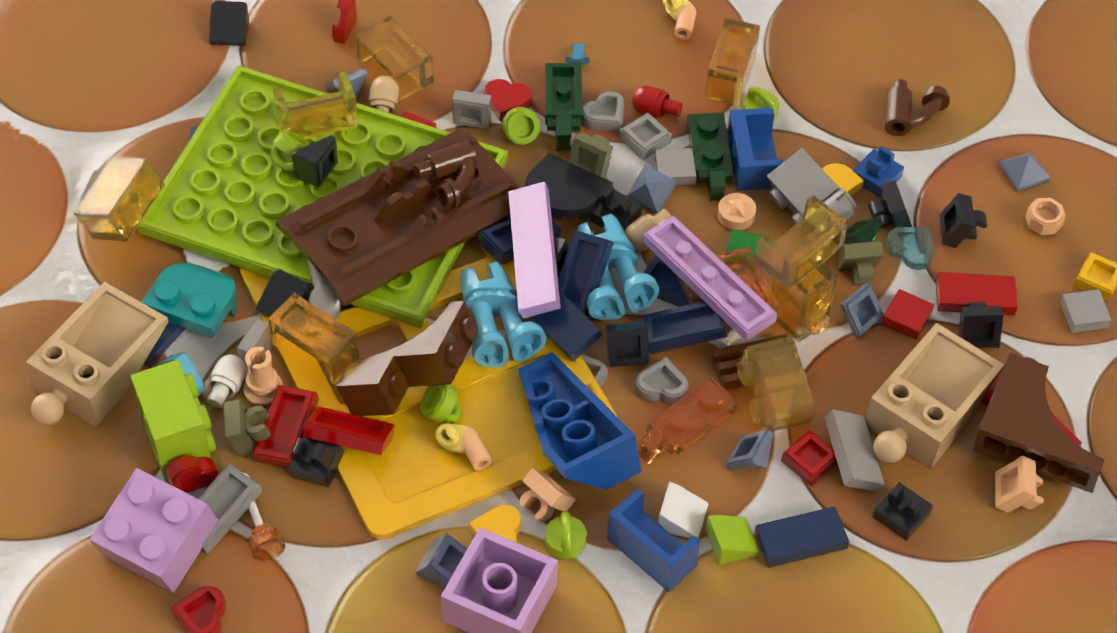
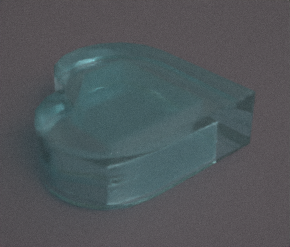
M930 227L894 228L888 234L887 251L897 258H902L904 264L911 269L922 270L927 268L933 256Z

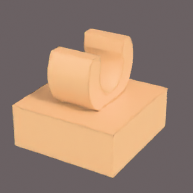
M1021 456L995 472L996 508L1009 513L1020 506L1026 509H1033L1044 503V498L1037 496L1036 488L1043 485V480L1036 475V461Z
M532 468L522 480L532 490L526 491L521 496L519 504L529 509L533 502L539 499L541 508L534 516L539 521H547L552 516L554 508L568 511L576 501L550 475L535 468Z

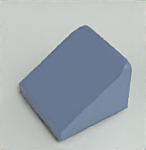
M445 533L433 540L415 573L422 578L446 587L468 548Z

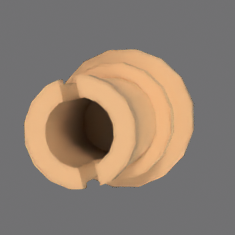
M264 347L251 348L245 355L248 373L243 392L250 403L257 406H267L272 404L278 385H284L276 370L272 368L270 351L267 350L265 352Z

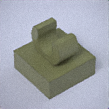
M580 132L574 137L569 162L606 178L613 146L609 145L611 140L597 134L591 137Z
M882 241L843 244L836 255L838 270L852 269L854 286L870 283L869 279L874 278L873 267H876L884 256Z
M240 399L224 402L225 438L240 457L253 454L255 440L263 441L270 437V431L265 424L255 426L259 421L269 419V414L263 406H254L247 410Z

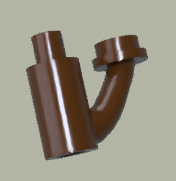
M902 79L894 81L893 88L887 92L886 132L893 136H903L910 129L925 124L937 111L944 110L949 106L950 97L947 90L941 86L929 87L922 97L923 107L917 112H912V92L907 88V82Z
M463 141L425 154L423 162L413 165V173L417 179L429 176L430 179L436 180L459 171L454 181L450 178L445 179L436 188L437 196L442 206L454 208L460 205V195L468 187L475 174L476 154L470 142Z

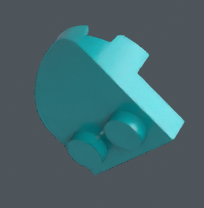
M177 263L170 265L161 272L141 303L168 317V322L213 338L227 315L235 316L238 298L235 282L230 276L196 264Z

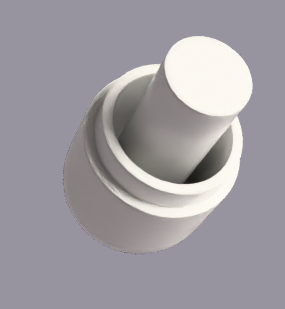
M229 354L217 361L209 377V386L212 388L207 399L209 405L221 408L227 396L232 397L239 391L247 375L246 363L239 356Z

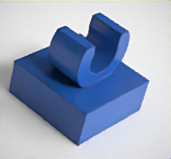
M883 146L879 148V151L873 149L853 169L864 180L863 188L880 198L884 196L881 185L894 180L897 182L903 175L904 166L894 161L895 154Z

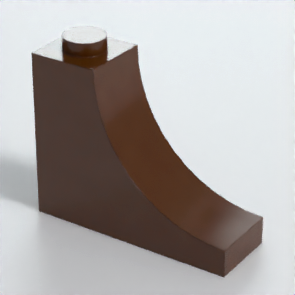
M1009 353L980 424L973 450L1007 463L1025 456L1036 461V473L1093 493L1105 459L1088 452L1076 444L1055 421L1047 402L1045 390L1049 366L1038 363L1030 357H1021Z

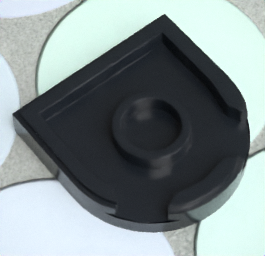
M548 153L528 173L525 187L545 181L549 189L552 219L562 220V216L579 215L580 219L591 214V211L599 203L600 197L610 186H613L614 182Z

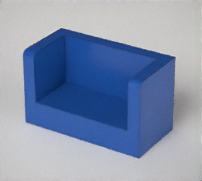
M773 108L730 110L727 134L737 191L772 189L767 175L784 162L783 159H777L772 135L774 122Z
M636 489L609 513L607 540L669 592L697 566L700 541L694 536L684 545L643 511L644 494Z

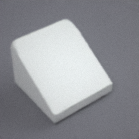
M669 482L659 514L658 524L670 534L689 539L694 536L698 540L707 512L708 502L678 484Z

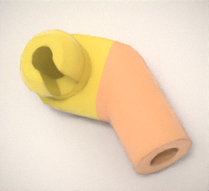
M663 0L666 12L676 21L674 35L681 40L689 39L696 18L695 7L688 0Z
M444 423L437 428L435 432L436 441L444 449L466 454L475 470L485 469L491 464L492 458L475 429Z

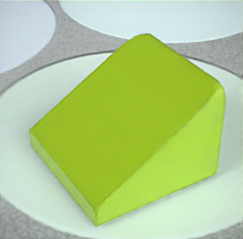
M711 515L707 517L706 533L719 565L759 555V549L746 517Z

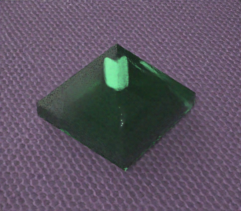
M880 218L856 221L835 237L832 243L835 247L841 248L843 244L875 242L882 221Z

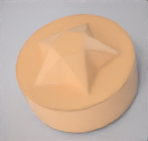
M731 193L720 200L718 220L724 227L730 230H745L754 223L756 204L749 196L742 193Z

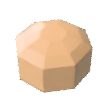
M1036 198L1028 207L1025 217L1028 228L1040 235L1056 234L1063 226L1066 215L1063 205L1054 199Z

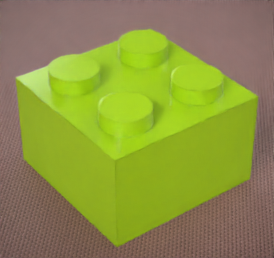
M178 359L130 375L141 418L164 481L168 483L167 466L179 457L193 455L197 459L202 457L211 458L210 453L217 451L210 430L212 425L205 405H200L197 397L199 392L192 372L184 375Z

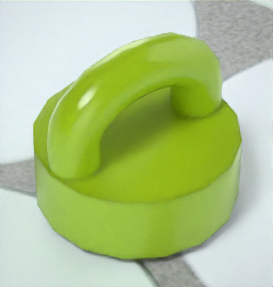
M753 86L749 88L748 94L743 101L742 110L773 108L775 121L779 111L778 98L760 87Z
M513 108L503 118L502 132L507 139L515 144H530L540 133V119L536 113L528 108Z
M280 130L273 141L274 145L271 149L273 161L280 168L286 171H293V161H286L282 157L281 151L292 157L295 151L310 144L289 130Z
M452 385L429 386L421 400L420 408L422 415L435 423L442 421L451 424L456 423L461 417V406L457 398V389Z
M563 511L559 517L554 518L547 525L545 545L553 556L560 559L575 558L586 547L587 531L585 525L579 519L570 516L569 512Z

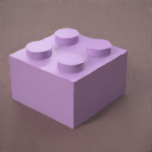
M136 468L89 540L103 557L174 594L200 553L202 544L218 519L207 503Z
M479 528L440 596L442 621L468 633H532L557 586L558 560L488 530Z

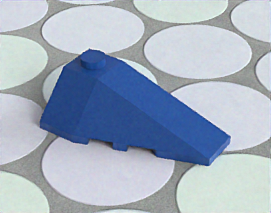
M553 352L518 368L543 455L564 478L607 490L642 472L635 434Z

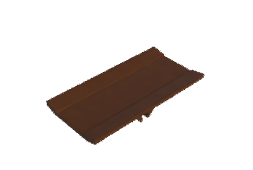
M461 128L397 161L392 160L389 165L383 168L380 166L375 172L277 220L275 226L289 240L296 244L328 282L329 287L341 304L346 306L479 235L480 231L511 218L508 191L516 190L520 187L479 142ZM468 141L473 146L476 154L474 177L460 195V205L454 208L450 206L444 207L438 199L436 188L445 179L450 178L454 181L459 171L436 180L430 179L429 176L417 179L413 173V165L423 162L425 154Z

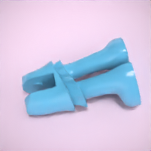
M613 214L602 217L605 232L595 236L608 239L614 245L600 286L589 294L586 302L589 314L599 320H616L625 314L622 299L615 288L609 268H616L623 286L627 305L631 311L639 312L647 308L659 295V286L654 277L646 273L637 274L634 266L637 264L639 256L634 253L635 247L628 240L617 218ZM587 222L578 225L577 231L594 235L590 231Z
M497 261L487 263L489 279L482 281L478 280L473 267L463 269L460 278L463 301H465L470 314L475 317L480 334L472 345V354L476 363L485 367L495 368L505 365L508 361V346L503 336L498 332L493 316H500L515 361H524L538 353L546 343L545 332L537 323L521 321L520 312L518 311L517 291L511 284L503 267Z

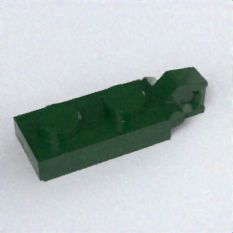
M545 63V125H547V131H556V150H571L572 131H580V125H582L581 63Z
M724 112L688 114L687 130L690 148H693L696 180L699 182L707 181L710 201H719L724 197L726 180H732L733 164Z

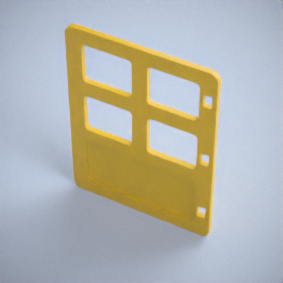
M481 244L480 246L485 252L486 257L450 271L431 310L463 298L460 279L463 269L473 267L479 281L489 279L487 263L495 262L496 260ZM514 260L501 266L517 291ZM240 267L242 281L256 307L271 277ZM357 306L340 312L338 318L331 323L313 322L308 325H301L295 319L289 328L259 313L262 321L270 323L272 341L295 387L317 392L319 401L316 407L320 406L350 413L346 405L338 402L315 357L316 354L390 325L399 328L406 342L430 326L427 318L422 327L419 328ZM528 317L523 318L525 322H532ZM546 335L547 340L542 349L529 359L521 362L513 359L509 342L506 343L509 358L507 363L501 367L482 366L476 363L473 356L464 359L451 384L457 389V398L461 406V417L456 423L452 424L471 427L479 434L492 458L491 464L482 470H475L466 454L444 449L436 441L435 432L437 428L448 422L435 423L422 415L420 408L421 400L429 386L409 387L393 415L363 416L395 425L394 437L382 455L341 446L345 452L337 467V471L369 535L378 540H387L525 484L522 480L532 468L547 474L556 471L557 469L543 455L518 368L553 352L617 416L582 356L580 355L573 362Z

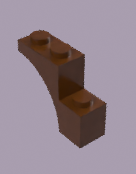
M453 301L449 303L434 323L411 340L377 355L352 359L336 386L350 413L359 416L393 415L409 387L451 385L472 343L479 332L477 322L471 316L465 301Z

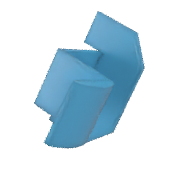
M574 43L573 55L566 56V62L581 63V65L588 64L589 57H583L585 44Z

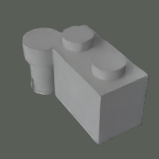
M803 148L767 175L772 190L768 192L772 200L781 210L788 207L794 214L791 219L804 235L810 232L819 242L855 214L853 209L857 206L849 194L845 195L846 191L843 188H839Z

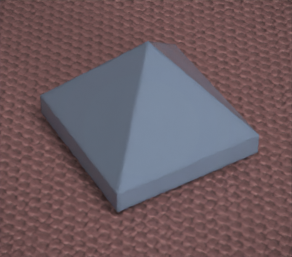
M360 68L327 82L325 88L331 93L356 102L368 74L366 68Z
M1032 151L999 162L1000 168L1017 192L1050 181V176Z
M645 164L627 195L647 209L658 213L667 202L677 181Z
M870 283L862 285L840 304L855 337H860L884 315Z
M764 430L741 436L725 467L729 471L767 468L773 433L770 430Z

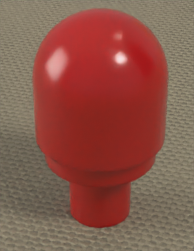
M649 85L637 88L632 96V104L635 110L641 114L649 113L654 118H662L665 113L679 117L683 108V103L671 100L669 93L665 92V90Z

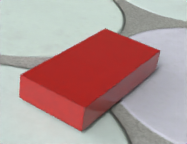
M951 272L937 273V311L961 312V307H968V302H985L987 307L1001 306L1004 315L1015 316L1018 308L1015 276Z
M278 385L268 411L269 419H266L264 422L270 431V437L263 441H257L252 454L255 462L289 468L293 459L291 452L297 439H302L304 423L318 404L319 397L317 392Z
M318 406L304 423L303 437L382 455L394 437L395 425Z

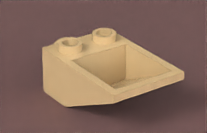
M104 282L26 361L32 388L35 392L39 393L31 404L33 418L40 424L52 425L62 418L64 409L97 427L126 394L132 384L130 375L138 373L168 324V317Z
M936 323L871 397L865 421L867 428L878 435L873 444L874 453L877 458L885 463H896L906 453L929 469H932L1002 372L1004 364Z

